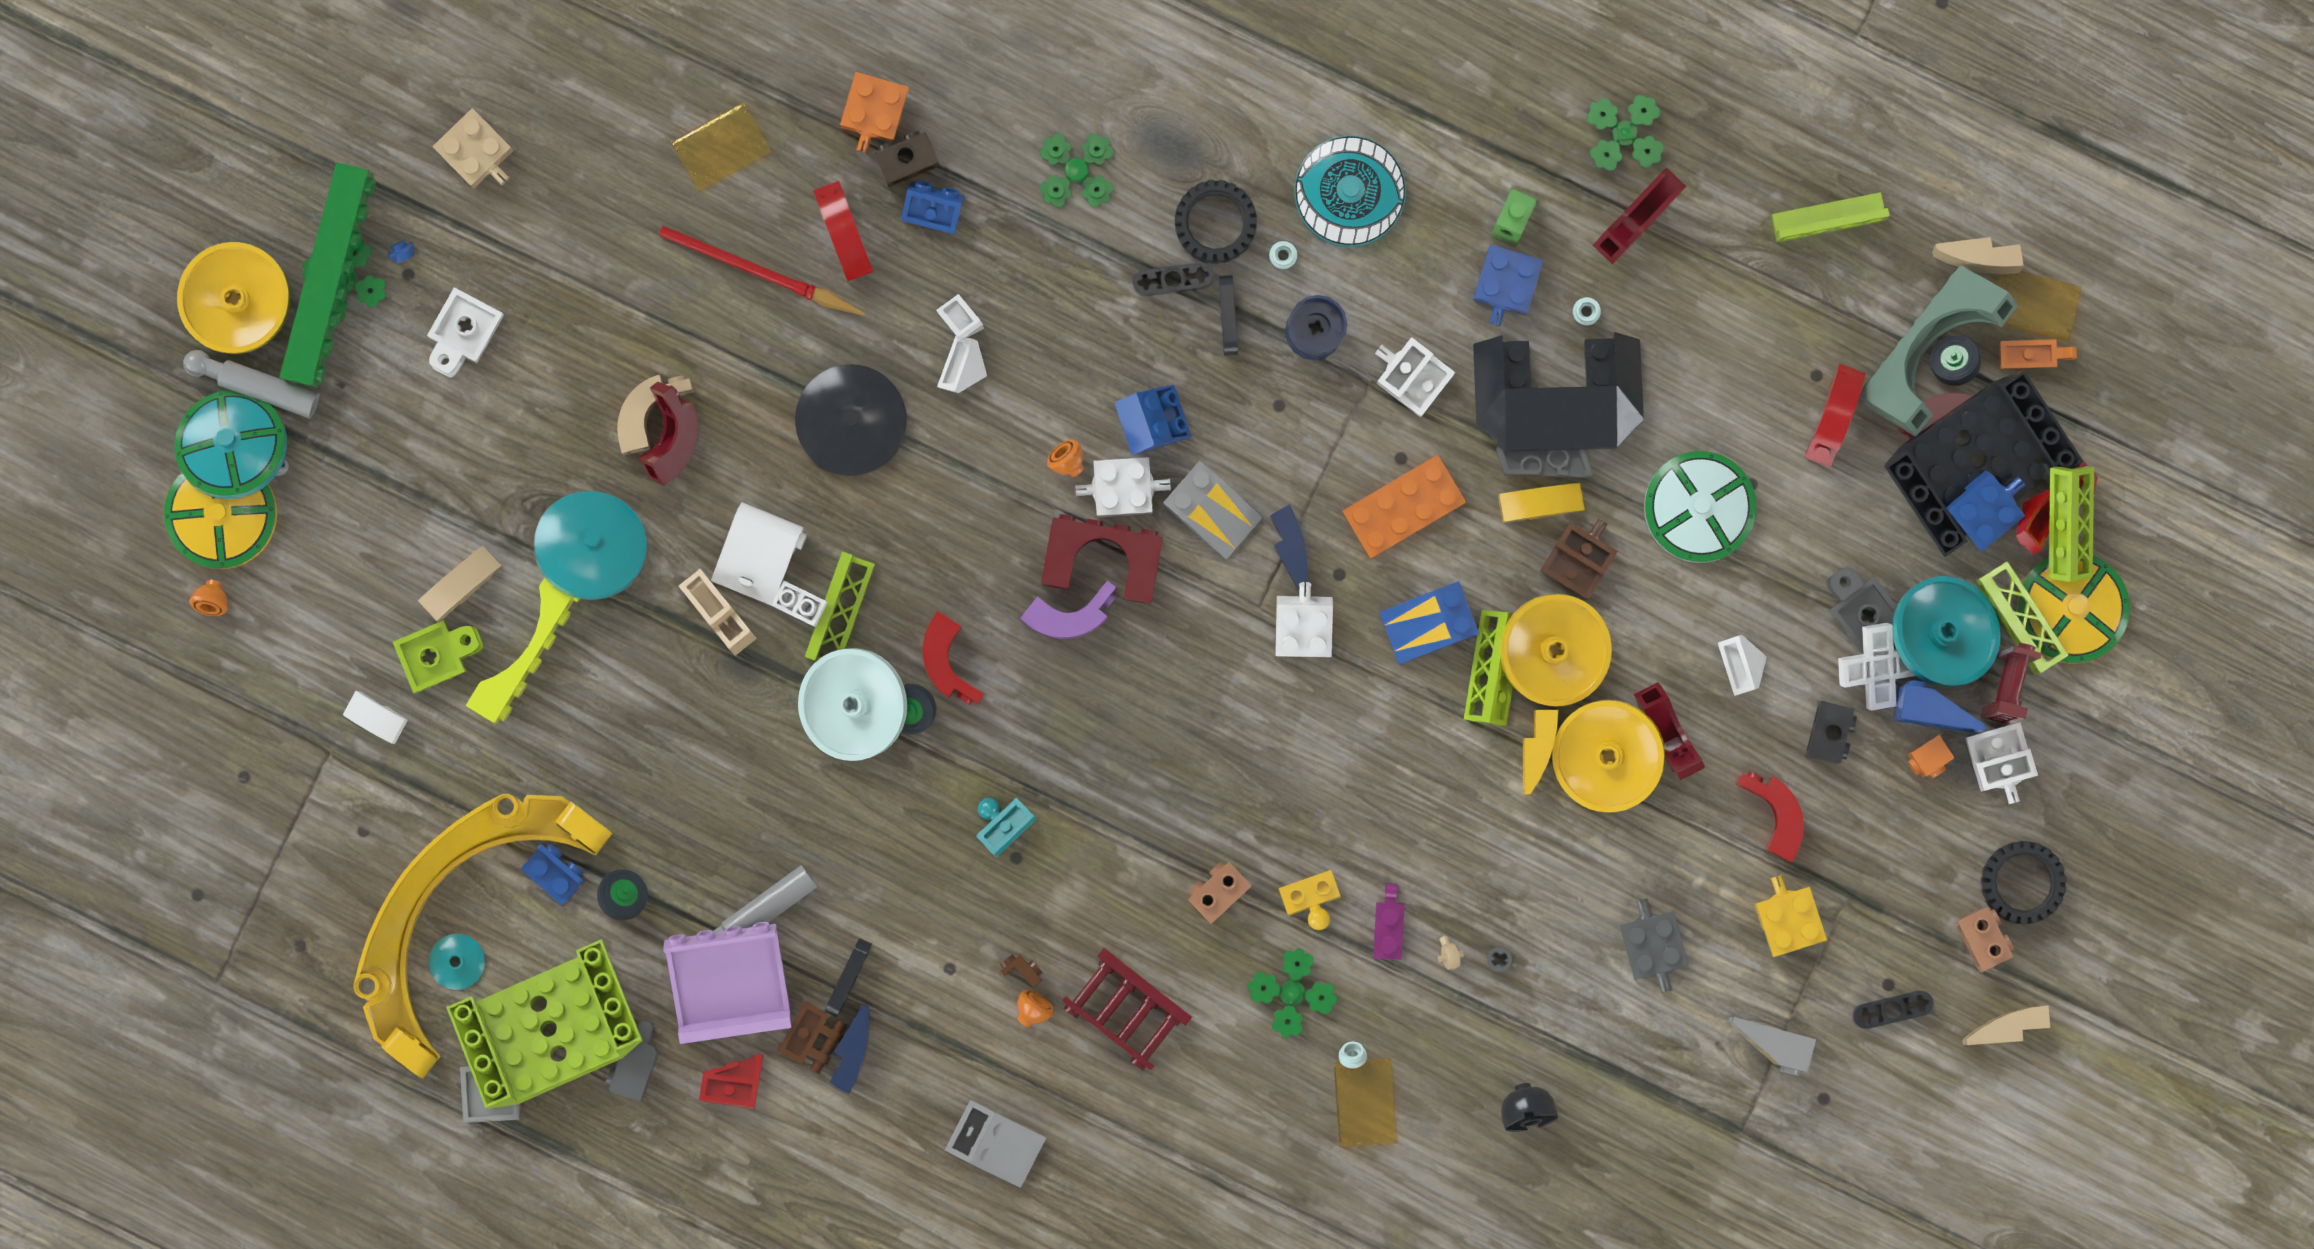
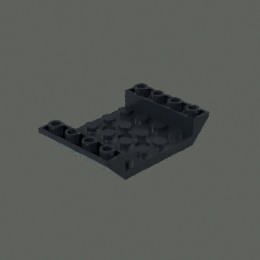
M2021 370L1992 382L1918 433L1917 436L1902 444L1886 462L1884 468L1942 555L1946 557L1968 542L1965 538L1967 534L1951 516L1946 507L1966 491L1964 488L1984 471L1997 475L1999 477V484L2007 487L2019 477L2026 486L2013 495L2015 501H2017L2049 479L2050 468L2063 467L2074 469L2084 461L2026 372ZM1968 430L1970 434L1969 441L1963 445L1958 444L1956 441L1958 432ZM1975 453H1983L1985 457L1984 463L1979 467H1973L1971 464L1972 456Z

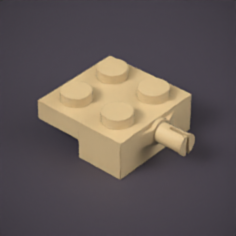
M473 108L432 146L473 189L490 174L501 186L505 182L498 174L506 181L510 178L500 169L499 165L514 150Z

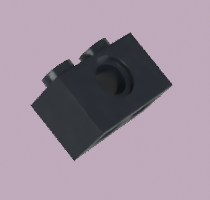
M1819 701L1805 756L1834 764H1840L1842 759L1846 760L1850 749V743H1846L1848 733H1853L1857 721V716H1853L1854 709L1826 701ZM1829 725L1835 726L1839 730V737L1836 741H1831L1826 737L1825 731Z

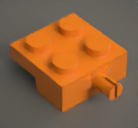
M855 72L840 126L843 129L857 132L861 135L856 151H862L867 154L871 138H878L888 142L893 141L895 143L909 92L908 86Z

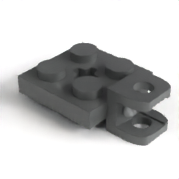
M1845 567L1826 580L1829 591L1839 602L1829 609V612L1860 653L1864 654L1862 627L1883 623L1893 625V617L1897 605L1875 576L1863 583L1854 570ZM1842 577L1846 580L1845 587H1842L1840 585V579ZM1864 608L1868 611L1874 610L1875 614L1872 616L1874 621L1872 623L1868 620L1863 622L1861 619Z

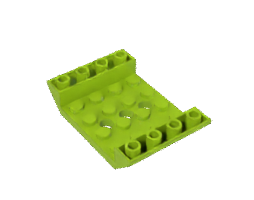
M602 939L576 950L577 958L484 999L476 1001L471 996L446 1007L486 1109L516 1105L624 1058L643 1041ZM537 999H546L547 1006L543 1011L536 1012L533 1010V1003ZM549 1023L556 1024L557 1030L554 1035L550 1037L543 1035L545 1025ZM558 1048H564L567 1051L565 1059L560 1062L553 1061L554 1051Z

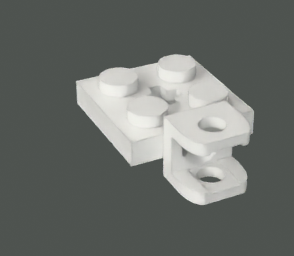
M454 287L427 335L428 338L437 342L429 359L432 368L452 378L458 373L466 358L478 363L504 314ZM467 318L471 319L472 330H466L465 333L461 332V326L458 325L460 320L465 322ZM444 359H449L446 365L441 364Z

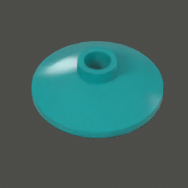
M450 934L441 938L433 946L429 955V968L433 978L440 985L448 989L460 990L468 988L479 980L484 971L485 956L481 946L476 940L464 934ZM454 956L460 958L461 962L458 967L451 965V959Z

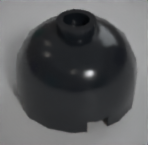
M1531 1083L1516 1085L1514 1087L1515 1091L1506 1096L1501 1108L1502 1123L1507 1132L1527 1131V1126L1536 1124L1540 1128L1558 1119V1110L1553 1097L1548 1091L1540 1087H1531Z

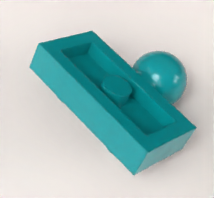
M1017 797L1001 813L999 803L995 799L985 798L978 804V813L983 819L992 821L976 837L997 858L1037 819Z

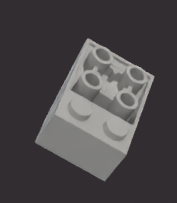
M971 1099L945 1151L1021 1188L1046 1137Z

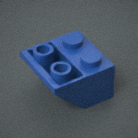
M1174 385L1137 392L1114 403L1132 455L1153 451L1192 437Z

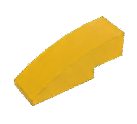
M1580 483L1521 490L1498 495L1502 523L1585 511Z
M1558 710L1534 711V738L1523 739V795L1531 794L1548 764L1557 731Z

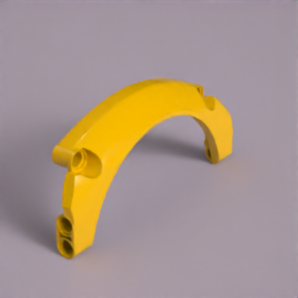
M501 794L472 810L438 835L409 864L394 884L377 914L360 958L354 981V991L359 997L369 1001L363 1006L373 1039L381 1044L382 1049L422 1079H424L440 1058V1054L425 1035L416 1017L408 987L407 961L411 935L424 904L434 889L456 867L487 849L506 843L527 840H544L569 844L596 856L613 833L563 796L527 795L522 802L513 795ZM506 799H510L514 804L513 811L508 815H504L500 809L501 803ZM367 978L372 979L375 983V989L371 994H366L362 989V983Z

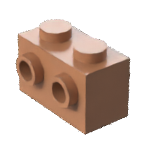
M1222 862L1218 863L1209 872L1212 876L1211 879L1205 884L1199 881L1188 891L1191 895L1188 901L1210 925L1252 887L1230 862L1226 865ZM1226 876L1233 879V885L1230 887L1223 884V878ZM1206 895L1211 896L1213 899V903L1210 906H1206L1202 902V898Z
M1988 906L1982 907L1954 921L1979 972H1984L2013 957L2011 951L2014 950V947L2009 937L2002 935L1998 927L2001 925V921L1994 909L1990 911ZM1978 921L1982 923L1981 930L1977 927ZM1991 946L1995 949L1994 955L1990 953Z

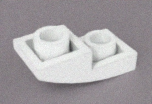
M783 580L771 605L816 627L828 602Z
M355 691L343 713L345 717L392 744L396 743L408 721L388 706L379 704L360 691Z

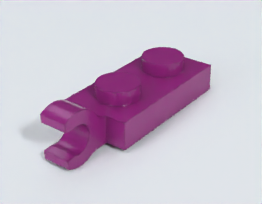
M1386 883L1385 902H1376L1373 958L1402 959L1404 904L1396 903V883Z

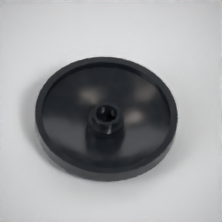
M846 364L825 370L806 386L797 404L795 426L801 446L817 465L834 474L859 476L878 470L895 456L905 437L907 414L899 391L886 376L867 366Z

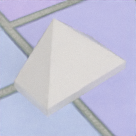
M959 294L936 310L960 341L984 329L980 319Z
M955 336L937 387L960 393L985 378L987 373L978 341L971 338H965L960 341Z
M1743 635L1718 642L1734 696L1758 689L1767 656Z

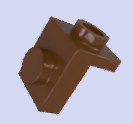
M1012 954L1000 964L1003 969L999 974L1002 977L1016 967L1033 988L1042 981L1039 977L1043 973L1033 960L1027 963L1022 955L1016 958Z

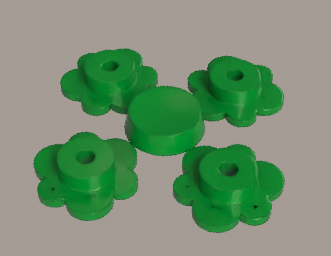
M1637 95L1634 98L1633 104H1630L1628 107V112L1632 114L1631 122L1621 121L1617 123L1615 115L1618 113V109L1616 106H1611V101L1607 98L1600 99L1598 103L1593 102L1590 104V112L1587 114L1588 123L1596 124L1598 130H1603L1605 127H1614L1613 138L1615 141L1607 143L1606 140H1600L1598 146L1593 147L1590 151V156L1595 160L1597 168L1604 167L1607 171H1613L1616 168L1617 162L1622 159V154L1618 152L1620 149L1619 144L1630 145L1633 143L1635 151L1632 157L1635 160H1639V164L1643 168L1650 167L1652 163L1660 162L1661 156L1659 154L1664 149L1661 142L1654 141L1652 136H1647L1645 139H1636L1637 128L1635 125L1643 123L1645 126H1650L1653 121L1652 119H1657L1660 115V109L1655 106L1656 101L1654 98L1649 97L1646 99L1644 95ZM1600 113H1604L1605 116L1601 117Z
M1095 133L1089 135L1088 142L1082 144V150L1085 152L1083 159L1072 158L1070 160L1068 152L1071 150V144L1065 142V137L1062 134H1055L1052 139L1047 137L1043 140L1044 146L1040 149V156L1048 160L1050 165H1056L1058 162L1065 164L1064 174L1066 176L1057 178L1055 175H1052L1048 178V181L1041 183L1040 192L1044 195L1043 200L1045 203L1049 204L1052 202L1056 207L1063 206L1065 199L1071 197V190L1068 189L1070 186L1069 180L1072 182L1084 180L1083 185L1085 189L1082 190V196L1086 199L1088 198L1090 206L1097 207L1101 202H1109V194L1113 191L1112 183L1105 181L1102 175H1098L1095 178L1087 177L1089 173L1087 163L1095 162L1097 165H1102L1105 159L1112 157L1113 149L1108 146L1110 141L1107 137L1101 138ZM1095 188L1100 189L1099 192H1095L1094 190Z
M361 239L360 246L354 250L358 254L357 256L353 254L352 258L355 260L354 269L357 266H366V259L372 255V249L365 245L364 240ZM312 254L309 260H305L302 263V267L305 269L302 274L304 280ZM354 272L348 275L345 284L348 288L347 292L355 287L356 292L359 293L357 295L359 302H365L368 307L373 308L378 305L379 300L385 299L386 293L383 290L386 284L383 279H374L373 276L368 275L364 281L360 280L357 282ZM347 301L340 303L338 311L340 313V321L344 320L346 316L344 310H347L349 307Z
M1297 948L1294 952L1287 951L1283 955L1285 963L1282 966V970L1285 973H1289V977L1292 980L1285 982L1281 989L1275 983L1276 979L1273 975L1266 976L1263 972H1257L1253 977V981L1248 983V989L1252 991L1250 997L1253 1002L1259 1003L1263 1000L1264 1003H1270L1272 997L1280 993L1282 1001L1288 1005L1283 1008V1011L1277 1010L1274 1013L1276 1019L1271 1025L1272 1029L1275 1032H1281L1284 1038H1288L1291 1034L1299 1035L1302 1032V1025L1300 1023L1303 1020V1016L1300 1013H1296V1009L1293 1006L1301 1003L1304 997L1310 1003L1309 1007L1312 1011L1319 1010L1322 1014H1328L1332 1010V1005L1337 1003V997L1333 995L1335 988L1332 984L1326 983L1322 986L1321 983H1315L1313 989L1305 993L1303 985L1297 981L1302 978V975L1308 976L1311 973L1310 966L1314 962L1313 957L1310 954H1304V950L1301 948ZM1296 961L1300 962L1299 967L1295 966ZM1265 985L1266 990L1262 991L1261 986ZM1323 995L1324 1000L1320 1001L1319 996ZM1286 1019L1290 1020L1289 1025L1285 1024Z

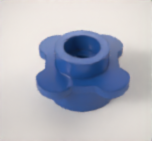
M406 240L392 245L390 247L392 251L388 253V257L393 258L395 264L409 259L415 255L413 250L414 243H407Z

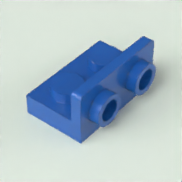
M926 181L911 182L907 189L901 221L955 234L965 195L959 194V191L954 188L945 187L940 189L932 187V184Z
M540 843L537 847L538 849L521 867V870L558 903L564 906L585 882L581 877L583 871L573 862L567 865L559 857L562 853L551 843L547 847Z

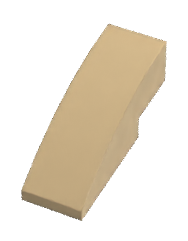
M1991 237L1935 244L1932 251L1933 257L1956 267L1961 265L1970 271L1980 273L2016 274L2020 273L2024 266L2020 244L1993 248Z
M482 546L443 577L418 602L436 621L440 622L459 604L464 603L502 565Z
M701 569L679 585L680 589L735 656L757 639Z
M2049 1005L2027 1007L1994 1018L1963 1038V1045L2023 1041L2022 1030L2050 1028Z

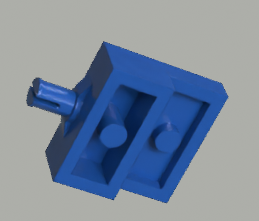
M1489 245L1473 300L1494 307L1489 321L1490 324L1494 325L1498 315L1495 326H1501L1504 311L1527 315L1543 263L1542 259L1495 245Z
M1984 471L1964 488L1966 491L1948 505L1946 509L1982 552L2025 517L2016 505L2013 495L2026 485L2017 477L2007 487L1999 484L1990 472Z

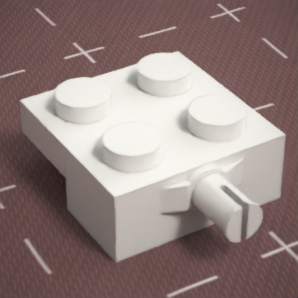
M1412 337L1404 348L1396 354H1393L1383 345L1375 353L1388 363L1386 371L1377 381V384L1419 417H1422L1455 374L1453 370L1434 357L1432 352Z
M1304 582L1299 584V596H1277L1276 656L1332 657L1333 597H1311V583L1306 582V592H1304Z
M2015 723L1965 738L1981 792L1993 788H2004L2008 804L2020 801L2015 785L2024 779L2038 776L2021 723Z

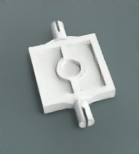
M1149 457L1093 461L1094 477L1092 484L1075 485L1076 497L1093 495L1096 503L1097 518L1153 514L1152 498L1154 491H1171L1170 479L1153 480L1150 473Z

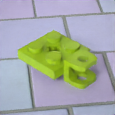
M445 620L393 641L414 694L466 673L467 671L462 659L473 656L484 648L477 628L462 626L450 631ZM470 636L471 642L469 645H466L465 639ZM427 649L437 654V657L434 658L435 663L432 665L429 662L423 661Z

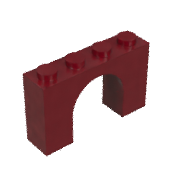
M1059 514V518L1052 519L1041 580L1042 586L1069 590L1077 553L1090 542L1105 540L1118 545L1126 554L1129 562L1124 600L1151 605L1163 537L1158 536V531L1142 529L1141 533L1130 531V526L1114 524V528L1104 527L1102 521L1087 519L1086 523L1075 521V516Z

